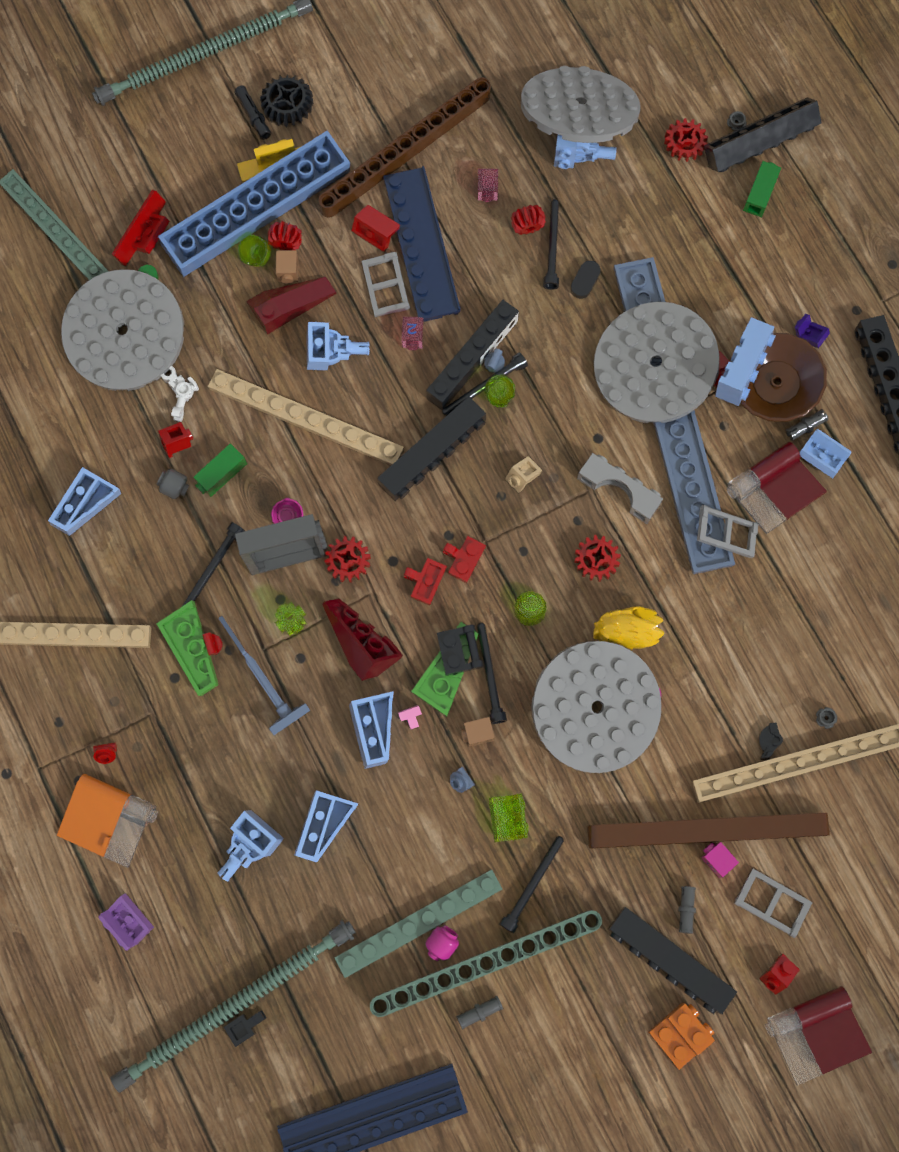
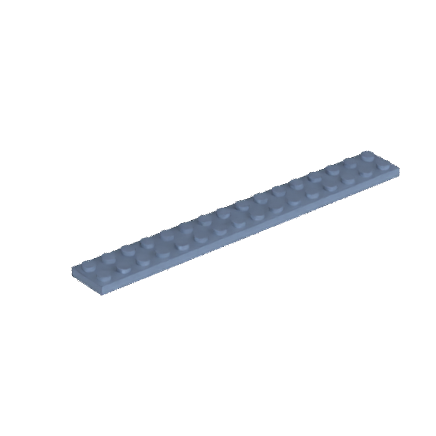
M654 257L614 265L613 269L624 311L641 304L665 302ZM653 358L651 361L653 367H658L662 363L660 358ZM693 410L689 414L670 422H653L692 574L734 566L735 561L732 552L697 541L700 507L706 505L721 511L695 411ZM708 514L706 536L723 542L724 520Z

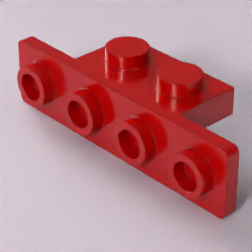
M151 190L112 252V255L124 266L128 264L135 251L150 254L159 240L158 236L165 231L170 222L165 216L159 215L166 201L156 190Z

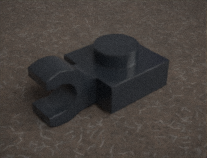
M263 1010L249 1019L243 1014L226 1025L224 1029L234 1046L237 1047L255 1035L256 1032L253 1027L267 1017Z

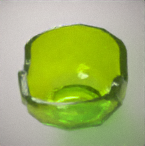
M248 235L240 242L238 254L243 263L253 267H260L268 262L271 255V247L264 238Z
M504 374L494 375L486 382L484 394L488 402L497 408L507 407L509 401L515 397V384L510 377Z
M534 591L521 593L515 602V617L524 625H537L545 617L546 601L541 594Z

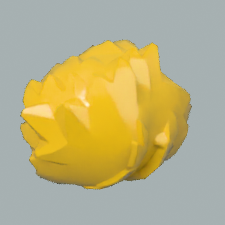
M641 606L613 610L603 614L594 623L593 638L599 641L618 644L630 650L654 646L659 642V638L664 635V631L658 628V624L663 622V618L656 615L657 612L655 610Z

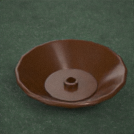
M773 333V335H776L771 347H766L765 353H767L765 361L763 365L758 364L756 368L759 371L754 383H749L748 389H750L748 397L746 401L741 400L740 404L750 414L764 420L788 422L805 416L819 404L827 387V369L820 353L806 340L789 333ZM779 380L780 384L776 385L773 381Z

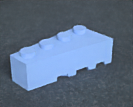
M751 317L741 336L740 345H737L733 352L732 362H728L725 372L718 382L715 397L739 406L741 400L746 401L750 392L748 385L750 382H755L759 373L756 368L758 364L763 365L767 356L765 349L767 346H772L776 335H773L774 326Z

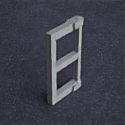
M397 252L363 260L362 265L374 316L379 317L410 309ZM393 261L397 278L372 284L369 267ZM399 285L403 303L378 309L374 291Z
M706 505L700 507L697 541L748 558L754 557L756 535L758 534L757 522L749 521ZM708 514L725 519L723 542L706 536ZM732 522L749 527L747 549L730 544Z
M753 868L734 902L735 905L742 907L793 938L797 936L813 903ZM755 878L776 889L765 913L744 902ZM782 893L803 904L791 928L770 917Z

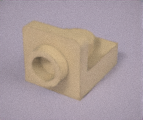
M527 456L511 468L505 479L520 493L526 484L541 474L542 470Z

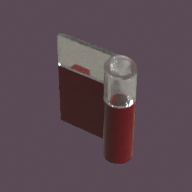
M791 442L785 443L728 483L727 492L730 497L736 498L766 534L827 492L802 464L800 452Z
M843 986L767 1018L766 1030L771 1038H775L797 1086L872 1053L851 1010L853 1007L852 1002Z

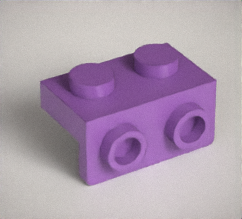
M126 893L121 895L108 910L98 916L103 926L110 931L118 944L126 951L137 945L154 928Z

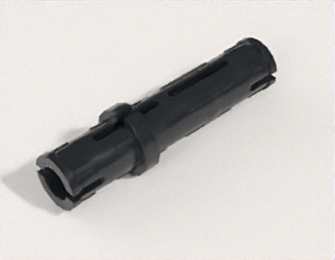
M244 85L238 86L234 93L247 113L251 126L256 129L260 139H268L272 132L265 123V117L258 111Z

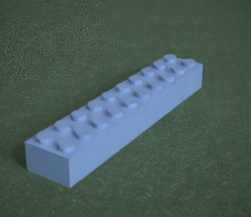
M327 130L159 235L160 243L182 276L185 277L350 172V162Z

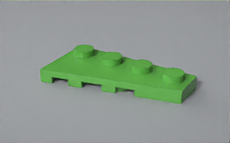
M191 600L156 624L197 695L203 696L218 686L219 683L211 656L208 655L202 636L204 632L195 601Z

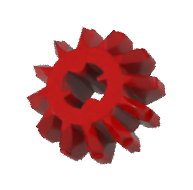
M539 205L523 206V208L517 209L516 212L512 213L511 224L515 233L527 235L543 228L546 217L542 207H539Z
M275 222L268 231V244L280 251L297 250L302 242V230L298 229L296 225H291L290 222Z

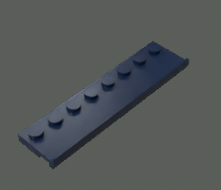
M422 166V168L385 175L384 182L393 219L400 224L397 235L419 323L443 318L445 315H457L460 312V305L425 167Z
M451 1063L277 1126L284 1152H360L466 1114L468 1110L453 1064Z

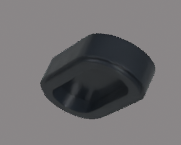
M586 261L581 265L571 284V293L574 297L583 299L589 296L600 276L601 269L598 263Z

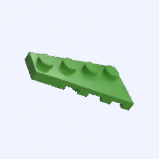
M460 622L457 628H461L467 625ZM474 632V634H475V639L477 640V638H478V633H477V632ZM466 635L460 636L465 663H468L470 658ZM439 652L411 692L447 717L464 672L446 676L441 652Z

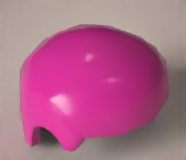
M290 498L277 502L271 511L274 524L304 516L302 506L296 500Z

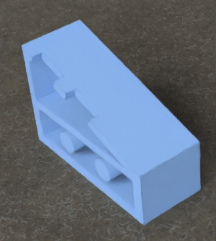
M82 467L48 522L51 526L70 536L121 495L120 489Z
M394 691L354 700L349 705L364 769L386 764L389 760Z
M316 790L294 856L318 862L341 827H343L346 820L358 806V803Z

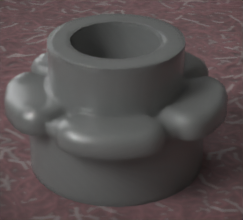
M739 111L733 112L729 119H727V125L734 131L747 124L746 116Z
M829 707L821 708L816 713V722L820 727L823 726L825 729H830L837 722L838 718L835 711Z

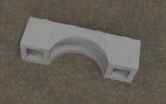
M594 453L589 457L577 477L579 481L593 490L604 485H614L624 490L630 500L629 513L645 524H648L663 501V498L660 497L661 495L656 490H649L643 486L639 479L629 477L622 468L612 466L605 457L595 455Z

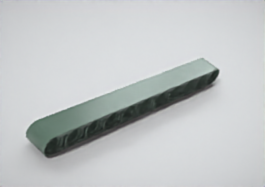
M590 910L379 994L370 1002V1011L377 1017H383L594 932L600 928L602 918L599 913ZM589 914L594 915L597 920L596 925L591 928L585 924V918ZM567 923H573L576 927V932L572 936H568L564 932V926ZM547 931H552L555 934V941L552 944H546L543 940V935ZM527 939L532 940L535 946L534 950L530 953H526L522 949V943ZM505 948L512 949L514 953L510 961H504L501 958V952ZM485 956L490 957L493 961L492 967L487 970L480 966V960ZM462 965L471 967L472 974L470 977L462 978L459 975V968ZM443 973L448 974L451 978L450 984L445 987L438 983V977ZM420 982H426L429 985L430 990L428 994L420 995L417 992V985ZM398 991H405L408 994V1001L401 1004L397 1002L395 996ZM382 999L386 1002L387 1009L384 1012H378L375 1009L374 1004L376 1000Z

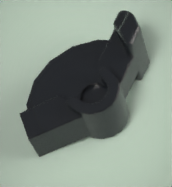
M777 722L769 723L760 733L759 745L764 752L760 757L761 760H769L775 749L780 747L783 742V737L779 734Z

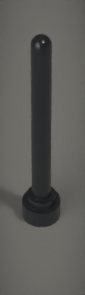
M557 199L551 201L548 273L543 277V287L548 290H554L559 287V277L556 274L559 201Z
M520 352L512 356L510 364L443 408V415L447 416L468 396L473 399L512 371L526 368L528 363Z
M233 522L229 524L226 533L227 537L182 606L191 600L196 601L234 540H236L235 534L244 532L243 528Z
M483 622L477 624V630L492 707L489 717L491 724H500L506 722L507 717L506 712H503V708H500L486 627Z
M557 836L513 910L501 919L499 925L514 934L517 930L518 917L563 844V837Z

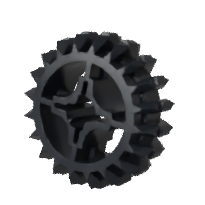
M288 74L286 78H282L281 75H279L278 80L272 78V84L266 82V88L262 89L260 101L264 115L270 119L271 123L276 121L278 126L284 123V126L287 128L288 123H292L295 126L297 121L302 124V118L308 119V113H312V106L314 104L313 93L308 83L305 84L303 79L298 80L296 75L290 78Z

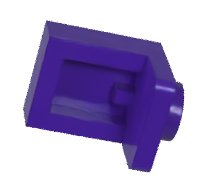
M805 314L795 325L797 337L806 340L818 349L830 334L829 328L811 322L810 315Z

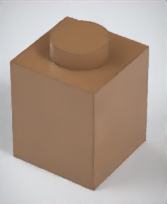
M297 250L276 251V276L278 282L285 284L298 282L299 259Z
M490 717L464 723V729H461L463 742H468L469 747L492 742L495 739Z

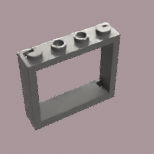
M313 514L235 534L239 554L251 575L326 557L324 550L328 549L320 521H315Z

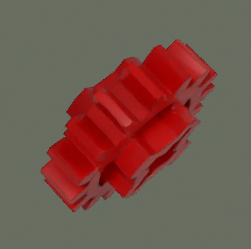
M684 118L683 123L676 120L675 125L670 124L669 130H666L664 144L667 145L666 151H672L671 157L677 155L678 161L684 157L685 161L688 162L689 157L696 160L697 155L702 156L708 136L705 135L706 129H700L701 123L695 125L694 119L689 123Z
M594 535L592 541L587 537L585 539L586 544L579 543L581 550L576 549L575 555L579 557L574 559V563H579L576 569L577 571L583 570L582 577L588 574L590 575V581L597 577L598 582H601L602 576L608 580L610 578L609 572L611 574L616 573L614 567H619L620 562L616 560L620 559L621 554H615L618 546H611L613 540L606 542L605 536L598 540L597 535ZM597 546L592 550L588 549L589 547ZM604 548L608 550V552L610 553V555H607V553H606V551L604 550ZM598 551H600V560L599 562H597V565L595 566V556L598 554ZM584 561L588 562L591 568H588ZM602 567H606V568H607V569H605V570H603V571H598V569H600V568H602Z
M344 536L342 542L339 539H335L336 545H329L331 552H325V555L329 557V559L325 560V564L330 565L327 568L328 572H333L332 576L334 579L340 576L341 582L348 578L349 582L352 583L353 577L360 580L359 574L366 575L367 572L364 568L370 567V563L366 560L371 559L370 554H365L369 551L368 547H362V540L356 543L355 537L348 541L347 537ZM355 549L361 553L362 558L355 554ZM351 556L352 560H348V563H345L344 559ZM334 561L340 563V570L336 568Z

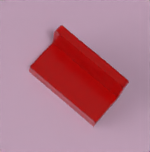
M367 205L354 217L351 231L384 252L389 246L391 236L399 229L400 224Z

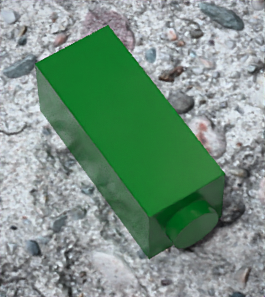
M762 161L743 211L762 218L782 167L772 162Z
M230 443L193 477L197 483L195 487L202 494L207 493L212 497L247 465L245 457Z

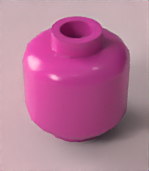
M445 925L443 927H436L426 940V947L429 950L428 955L436 961H439V959H450L459 946L458 934Z

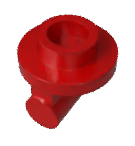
M211 632L202 635L209 656L216 655L222 650L223 642L218 635L211 634Z
M116 742L93 746L94 760L101 764L113 762L116 758Z

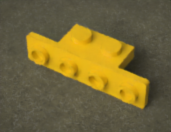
M283 139L274 144H264L255 148L256 159L237 164L242 182H246L300 147L295 148L292 139Z

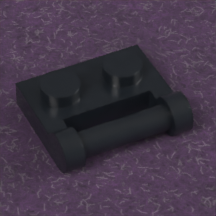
M467 625L437 633L446 676L484 667L483 660H480L475 639V625ZM466 635L471 663H465L460 636Z

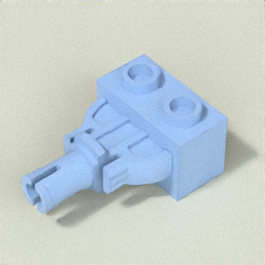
M558 134L554 166L568 169L574 168V162H595L597 158L615 160L617 147L599 146L598 143L563 140L562 135Z
M308 322L307 370H328L329 365H334L340 360H349L350 354L369 355V342H351L349 336L341 335L337 331L329 329V323Z
M252 810L244 811L230 828L234 831L231 846L226 851L230 854V857L221 870L217 872L220 877L223 875L222 879L228 882L241 865L244 868H248L252 862L271 856L284 838Z

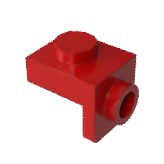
M781 954L770 969L761 975L759 979L770 991L777 995L788 988L800 969L784 954Z

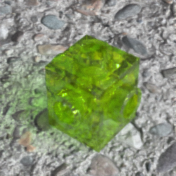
M292 602L281 605L276 610L277 613L274 614L277 619L274 622L282 633L286 631L289 636L299 633L303 630L304 625L307 624L304 619L306 613L300 605L295 607ZM291 614H293V618H292V619H290V620H287V619H286V618L289 617Z

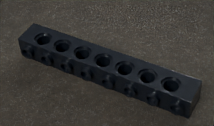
M880 315L860 320L855 328V337L860 341L862 347L861 355L863 359H866L868 375L873 379L875 395L879 397L881 402V413L886 417L888 433L892 435L894 450L899 455V417L896 414L899 413V356L885 316ZM870 338H874L878 343L872 342ZM877 356L881 357L884 360V362L879 361L877 359ZM883 375H887L891 381L886 380ZM890 394H894L897 400L891 398Z

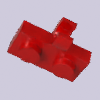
M467 536L460 550L446 543L443 553L455 559L448 574L467 584L486 545Z
M427 558L421 573L407 567L403 578L417 582L411 598L430 606L447 566Z

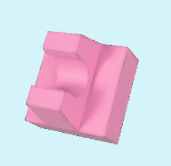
M419 705L398 712L400 720H407L410 729L419 727L416 716L422 714Z

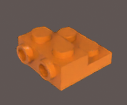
M683 1002L648 1032L678 1070L696 1055L701 1054L715 1041L712 1037L715 1033L706 1022L702 1025L697 1019L700 1015L692 1004L687 1006Z

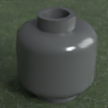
M168 469L167 472L163 470L156 484L159 486L158 490L160 493L172 499H177L180 495L184 496L189 487L186 484L187 477L174 469Z

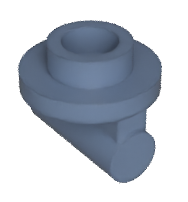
M498 348L493 353L488 354L484 360L485 368L492 373L498 372L505 365V360L502 356L503 351Z
M463 767L450 775V784L457 792L463 793L475 785Z

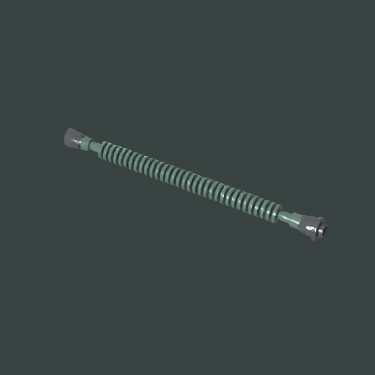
M310 0L293 1L292 5L287 6L285 10L279 13L276 10H273V14L268 12V15L264 14V18L259 16V19H252L250 23L246 22L241 24V27L237 26L232 28V31L228 30V34L226 31L223 32V35L218 34L219 39L217 36H214V40L209 38V41L205 40V44L204 42H200V45L196 44V48L194 45L191 46L192 51L190 48H187V53L185 50H182V54L181 52L177 53L178 57L176 54H173V58L169 56V61L167 58H164L165 63L159 60L160 65L158 62H155V67L153 64H150L151 69L148 66L145 67L146 71L144 68H141L142 73L139 70L136 71L137 75L132 72V77L128 74V79L113 84L107 83L98 88L95 86V91L92 92V95L97 104L101 103L104 106L106 102L115 99V96L121 94L123 90L129 87L135 90V85L140 88V83L142 86L145 85L144 81L147 84L150 83L149 79L152 82L155 81L154 76L158 80V75L161 78L164 77L163 72L165 76L168 75L167 71L170 74L173 73L172 68L176 72L178 71L177 67L180 70L182 66L184 68L187 67L186 63L188 66L191 65L190 61L193 64L196 63L195 58L199 62L200 57L203 60L205 56L206 58L209 57V53L211 56L214 55V52L217 54L218 49L221 52L223 48L226 50L228 47H232V44L235 46L237 43H241V40L244 42L246 39H250V36L253 38L255 35H259V32L262 34L264 31H268V28L271 30L273 27H277V24L280 26L283 19L293 18L297 15L300 17L312 12V4Z
M342 919L339 925L322 938V942L313 948L310 944L307 945L308 951L304 947L302 949L303 954L298 951V957L295 954L292 955L293 960L289 957L287 962L283 961V967L281 964L277 965L278 970L274 967L272 969L273 973L268 971L267 975H262L263 980L259 977L257 979L258 983L253 981L252 985L249 984L247 988L244 987L242 989L243 993L238 991L237 995L234 994L232 998L229 997L227 1002L223 1001L222 1005L219 1004L217 1008L214 1007L212 1012L208 1011L207 1015L204 1014L202 1018L199 1017L197 1022L193 1021L192 1025L189 1024L187 1028L184 1027L182 1032L178 1031L177 1035L174 1034L172 1036V1039L168 1038L161 1043L162 1045L159 1044L156 1048L147 1052L145 1060L139 1064L135 1063L129 1068L126 1066L111 1076L110 1079L114 1088L121 1093L134 1084L136 1079L142 1076L145 1070L151 1066L154 1069L158 1068L159 1065L167 1062L169 1058L171 1059L174 1055L179 1054V1051L182 1052L184 1048H188L189 1044L192 1045L194 1041L197 1042L199 1037L203 1038L204 1034H209V1030L212 1032L214 1027L218 1028L220 1026L219 1023L222 1025L224 1020L227 1022L229 1017L233 1018L235 1016L234 1013L236 1015L239 1014V1010L243 1011L244 1006L248 1008L250 1006L249 1003L252 1005L254 1000H259V996L263 998L265 996L264 993L267 995L269 990H274V986L278 988L279 983L281 985L284 984V980H289L288 975L292 978L294 977L293 972L297 975L299 970H304L303 965L307 968L309 967L308 962L312 965L314 963L313 959L318 961L317 955L326 949L330 950L336 945L339 947L349 939L352 941L354 939L353 934L356 931L349 921L345 923Z

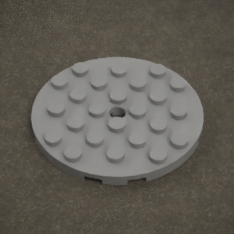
M561 66L557 69L539 73L525 84L521 94V109L529 122H535L539 130L549 135L553 132L562 135L563 140L597 143L613 140V136L618 134L623 136L630 132L633 125L639 119L640 101L632 88L612 75L592 70L586 66L579 68Z
M135 270L109 271L86 282L71 298L62 320V343L72 366L91 383L113 391L140 389L145 387L144 385L160 379L161 375L165 374L170 366L175 363L184 341V318L174 295L156 278ZM127 325V333L119 335L118 327Z
M651 302L625 311L606 328L596 348L594 372L602 395L617 412L639 422L665 423L689 414L708 397V393L713 385H715L719 372V350L712 330L698 314L678 304ZM653 358L662 359V363L658 367H653L651 361Z
M588 641L564 649L550 661L546 668L544 667L538 677L534 696L532 697V718L540 741L557 760L583 772H610L632 763L652 742L660 723L661 695L652 671L634 652L610 642ZM595 701H600L603 705L599 713L592 711L591 706Z

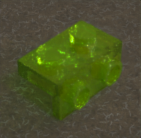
M522 794L489 798L494 843L528 838L529 828L525 819V801Z

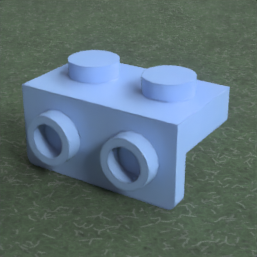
M819 429L815 430L800 451L803 459L832 479L852 453Z

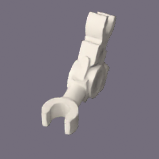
M170 366L169 370L172 374L166 376L163 373L161 377L176 393L177 403L172 409L171 416H174V421L182 422L185 402H188L192 398L193 392L198 391L199 388L191 377L187 378L189 383L185 382L181 375L177 377L175 368Z

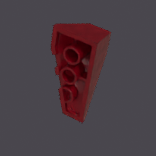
M325 276L266 290L246 302L266 333L270 334L336 294V291Z
M341 599L323 602V608L348 663L362 681L379 676L402 658L403 654L388 637L384 636L382 638L374 631L375 627L369 623L367 625L359 619V614Z

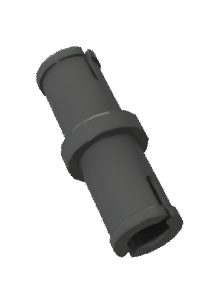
M821 409L808 418L803 417L801 422L787 428L785 431L787 436L790 437L789 439L793 441L806 432L811 433L813 428L827 422L829 418L824 413L825 411Z
M681 886V906L678 907V912H680L679 933L693 934L694 913H696V908H694L696 888Z
M495 996L480 1005L478 1003L475 1004L474 1008L456 1017L463 1030L480 1020L481 1022L485 1021L486 1017L503 1010L498 996Z

